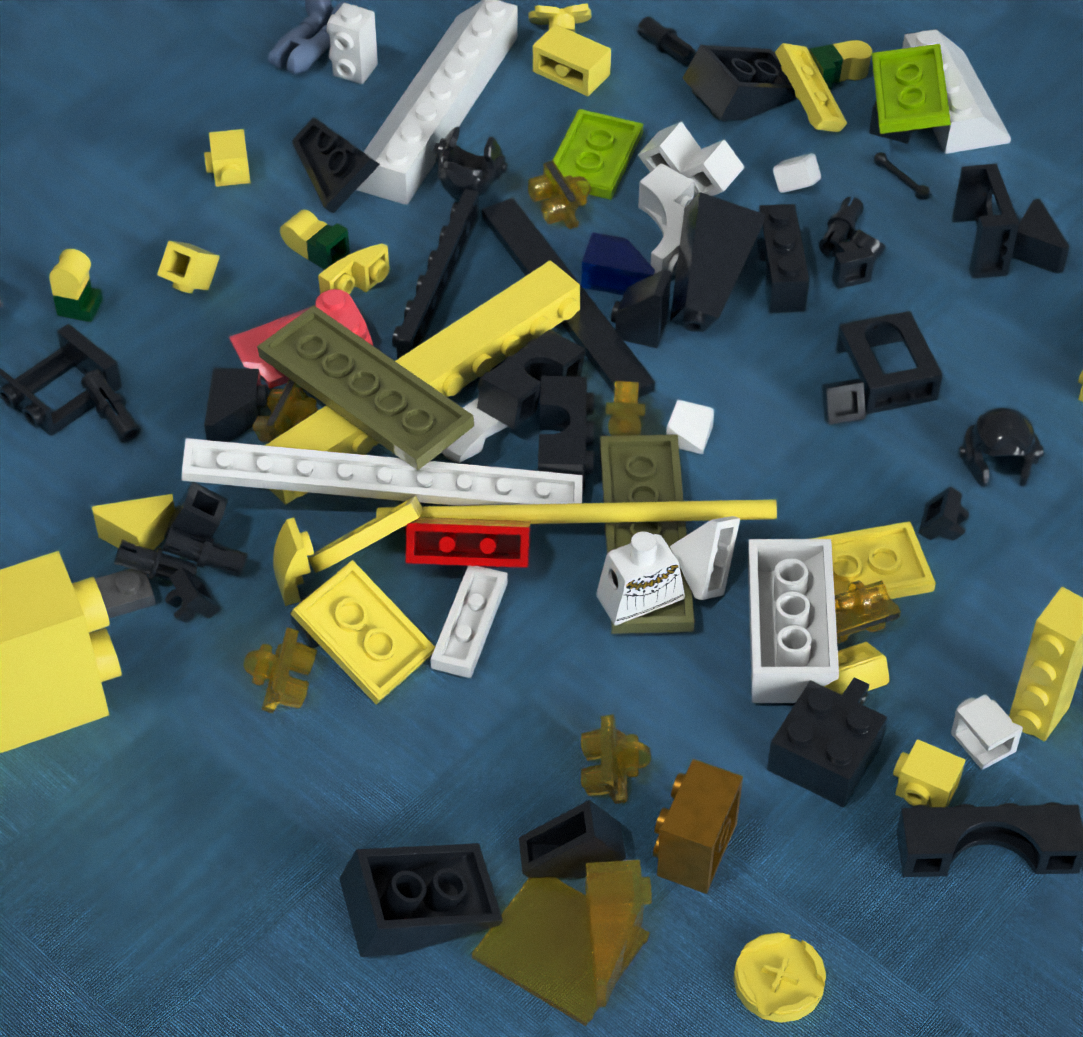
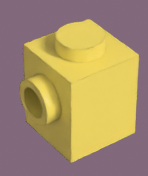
M244 129L209 132L211 152H204L206 172L214 173L215 186L251 183Z
M169 240L157 275L172 281L173 288L193 294L194 289L209 290L220 256L190 243Z
M917 739L910 754L902 752L894 768L893 776L899 778L895 795L904 798L913 806L948 807L960 784L966 760Z

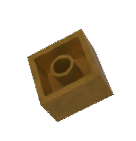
M692 759L686 774L678 773L671 791V798L674 801L670 809L662 808L655 825L654 833L659 834L653 849V856L658 858L657 876L707 894L737 825L743 776L696 759Z

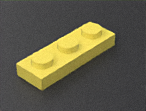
M782 43L775 51V54L781 64L782 71L787 75L795 90V96L804 107L810 124L817 130L840 132L847 122L808 48Z

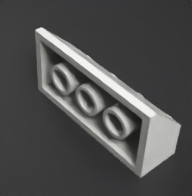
M938 30L905 34L902 49L933 44L941 45L951 125L931 128L944 153L1010 143L1011 137L964 51Z
M749 539L748 592L752 703H795L810 680L826 686L839 679L831 539Z

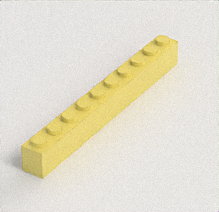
M550 260L395 362L446 397L454 396L464 386L478 377H482L487 371H490L508 356L516 354L530 340L538 338L562 321L572 318L580 310V284ZM326 405L265 446L365 455L379 443ZM269 489L285 505L297 497L308 493Z

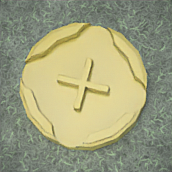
M780 932L761 935L745 945L737 959L733 981L737 996L749 1011L762 1019L782 1023L799 1020L813 1012L823 996L826 971L822 958L812 945L804 940L800 942L790 938L791 935Z

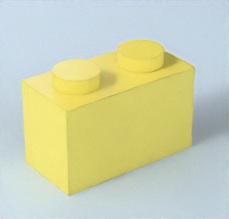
M557 24L551 27L533 45V72L585 96H589L610 76L611 48Z

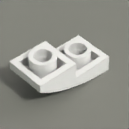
M477 398L463 407L473 415L475 426L441 453L446 458L460 463L481 452L485 438L508 426L477 409Z

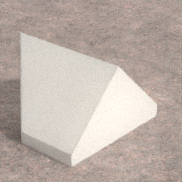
M730 516L710 520L670 546L695 598L705 600L724 595L740 518Z

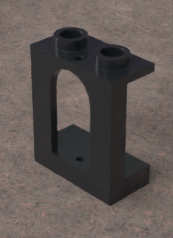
M995 163L962 166L951 220L953 223L976 222L977 232L969 266L972 279L1008 276L1019 221L998 165ZM992 194L1001 215H993Z
M911 311L839 324L836 352L837 354L848 353L860 380L864 383L866 415L938 400L943 374ZM904 341L917 368L883 375L870 347Z
M69 323L57 331L60 349L15 379L0 369L1 399L8 407H16L21 411L31 426L34 428L40 427L51 437L95 407L96 404L85 390L58 410L50 412V408L34 396L36 392L73 367H76L84 375L99 369L103 372L104 377L115 392L122 388L117 361Z

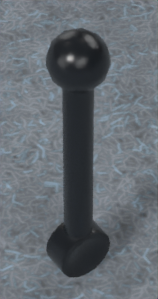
M876 153L874 156L876 165H883L916 191L915 196L918 199L926 200L929 197V187L925 185L919 186L889 162L885 153Z

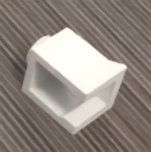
M985 694L977 699L974 697L969 698L958 706L955 711L951 734L981 770H984L1016 752L1023 727L1012 723L1010 717L996 701H991Z

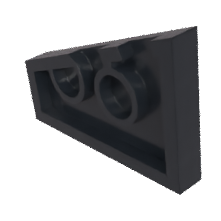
M315 117L291 141L324 208L333 213L349 199L355 190L380 165L376 160Z

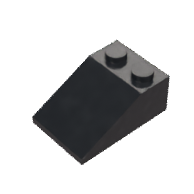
M700 45L683 76L685 82L692 88V93L699 99H702L711 109L710 113L721 121L746 120L797 99L795 90L787 75L782 71L781 64L772 49Z
M479 843L356 849L339 877L360 957L405 954L493 928L503 922Z

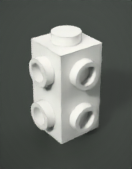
M343 3L339 10L330 16L327 23V33L330 36L329 59L332 61L333 76L363 85L378 65L374 11Z

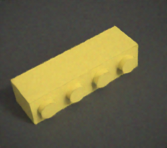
M1064 587L1059 589L1036 620L1009 714L1012 723L1023 727L1022 732L1033 735L1044 742L1069 709L1083 667V597Z

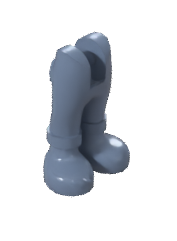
M305 0V8L309 17L305 18L299 26L288 31L278 40L268 55L269 63L278 68L287 65L288 72L294 75L308 70L330 48V36L327 33L328 20L332 14L339 10L343 3L347 2H340L333 9L330 0Z

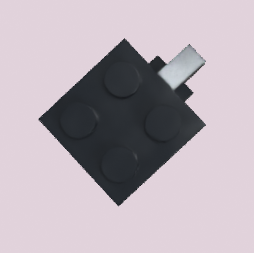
M854 677L841 695L810 680L771 741L767 770L844 808L881 746L888 718L863 705L867 699V691L870 684Z

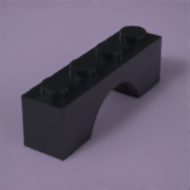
M1049 802L1043 805L1019 806L1014 803L975 807L971 804H960L955 807L916 805L911 808L901 809L896 833L903 877L947 876L953 860L964 850L978 845H996L1015 852L1028 863L1035 874H1079L1083 865V826L1079 805H1063L1058 802Z

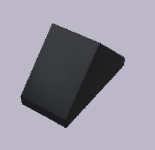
M1040 198L1034 199L1019 223L1012 258L1055 274L1063 273L1070 246Z

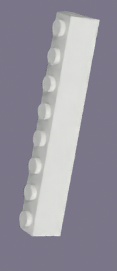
M482 0L455 18L364 152L380 163V165L356 189L357 191L401 204H409L436 162V154L433 153L435 143H439L441 138H446L453 128L460 126L518 37L516 5L500 0Z

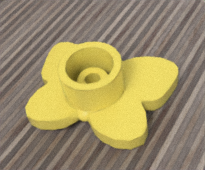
M588 3L568 6L564 9L537 5L534 7L535 11L528 13L529 22L548 25L549 29L557 24L575 32V24L586 22L592 17Z

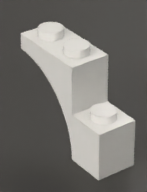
M662 163L639 182L638 208L647 213L657 223L663 234L661 242L651 252L650 276L664 269L671 271V276L676 275L684 208L694 199L695 182Z

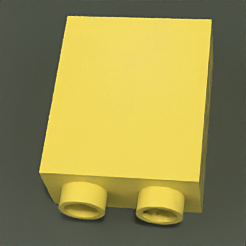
M59 551L0 570V753L109 716L102 682L122 676L114 646L107 629L104 628L110 626V622L94 577L71 583Z

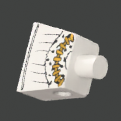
M638 532L633 535L630 544L611 550L606 555L596 596L613 624L616 626L685 599L679 563L661 535Z

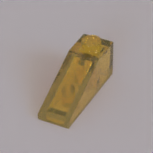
M640 860L586 863L585 892L596 1007H606L643 923L644 905L652 903L650 877H642Z

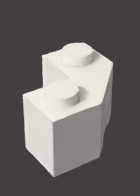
M682 121L660 130L638 154L650 172L662 163L695 182L694 198L700 192L710 196L724 192L744 168L725 139L701 149Z

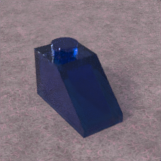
M592 232L582 260V288L624 296L627 287L655 274V269L628 238Z

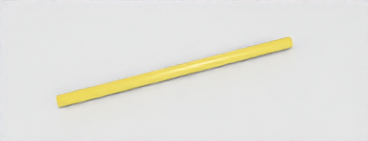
M777 500L422 506L424 510L420 517L531 521V524L710 521L730 516H736L740 520H776ZM378 507L376 517L394 507Z

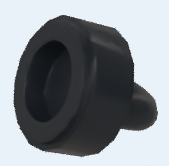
M860 229L855 230L849 240L853 241L860 248L870 246L875 255L874 262L877 258L880 259L886 249L885 244Z

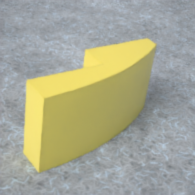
M381 243L361 249L326 268L318 275L320 294L331 289L343 290L350 294L354 287L367 293L377 283L382 282L390 272L388 246Z
M294 517L287 519L283 524L277 537L273 554L274 574L285 606L301 602L297 585L304 584L302 575L311 573L307 556L314 554L308 532H299Z

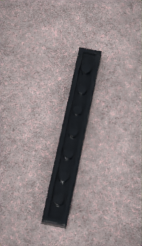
M514 198L482 209V219L525 276L551 260L579 283ZM580 285V310L572 318L562 321L563 327L577 345L586 349L585 356L621 404L654 392L655 381Z

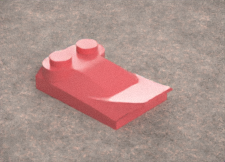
M331 289L317 297L316 305L314 306L373 346L366 322L352 297L347 292ZM309 308L228 337L243 366L248 369H259L260 375L264 378L269 389L289 383L290 379L261 359L257 346Z

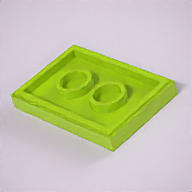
M940 44L871 53L880 134L951 125Z
M578 109L552 160V164L569 190L612 200L641 139L644 124ZM548 169L545 174V184L560 187Z

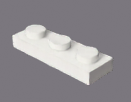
M481 566L467 567L432 654L431 669L467 678L472 677L508 584V573Z

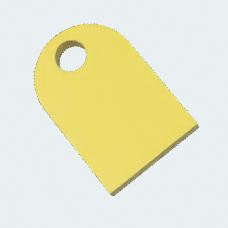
M414 496L319 549L308 557V561L315 573L322 571L418 519L424 509L417 496Z

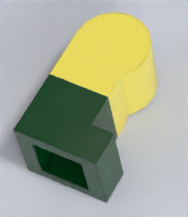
M851 40L809 48V52L830 91L832 90L833 83L846 81V79L861 80L868 75L872 48L863 41Z
M300 210L280 227V234L286 245L323 270L350 255L348 229L338 223L330 226L323 221H319L308 210ZM331 249H333L336 252V254L332 257Z
M76 249L63 250L59 256V263L54 266L49 275L56 314L60 317L91 323L103 302L102 290L92 288L89 276L91 262L84 253Z

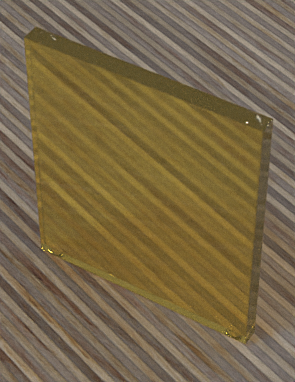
M529 878L501 914L503 922L488 931L478 946L474 948L472 958L586 1026L593 1019V1015L641 947L647 943L649 932L556 878Z

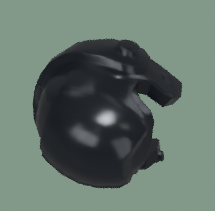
M455 127L447 134L446 138H441L439 143H435L433 153L436 154L435 160L439 166L438 178L444 190L451 196L460 199L464 190L470 189L479 191L480 197L487 193L495 180L500 179L502 173H506L508 168L506 156L503 155L502 149L493 136L488 138L483 156L463 150L456 145L460 128Z
M1006 407L990 409L980 415L976 423L966 430L962 446L958 450L959 458H962L964 465L968 466L971 474L981 487L987 486L990 478L989 468L983 460L982 451L989 456H1024L1025 459L1019 486L1022 487L1027 484L1033 464H1038L1039 458L1043 457L1044 448L1040 445L1029 419L1020 411Z

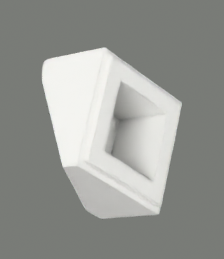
M812 153L783 160L773 168L780 193L812 186L821 179L816 156Z
M677 399L667 425L666 435L678 434L679 449L703 454L713 428L714 409Z

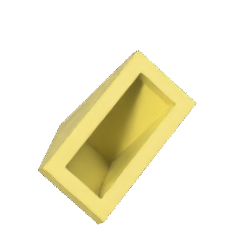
M173 494L92 506L98 537L119 548L121 540L124 539L127 542L154 550L165 539V532L175 511Z

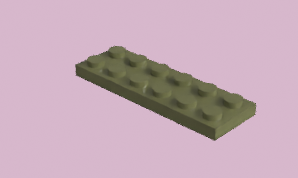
M314 305L257 346L261 359L417 471L475 426L474 417L471 413Z
M678 434L600 436L603 503L684 501ZM686 522L605 523L606 555L611 550L630 544L633 535L638 532H649L653 535L659 534L670 548L672 544L687 536ZM681 568L680 572L685 599L616 626L611 621V634L694 632L692 591Z

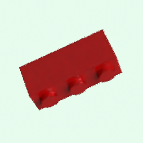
M419 517L407 524L406 563L528 568L530 561L531 521Z

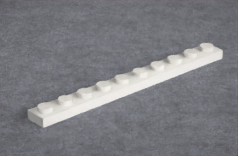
M188 438L185 440L182 481L407 501L417 496L420 503L453 506L582 503L583 475L436 461L428 462L417 471L401 458Z

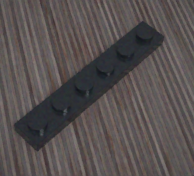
M465 189L460 201H455L452 205L450 222L448 226L444 225L440 232L439 246L437 250H432L429 255L428 270L425 275L421 274L418 278L416 296L414 300H409L406 304L404 322L402 326H396L394 330L392 347L397 349V359L422 344L479 219V191Z

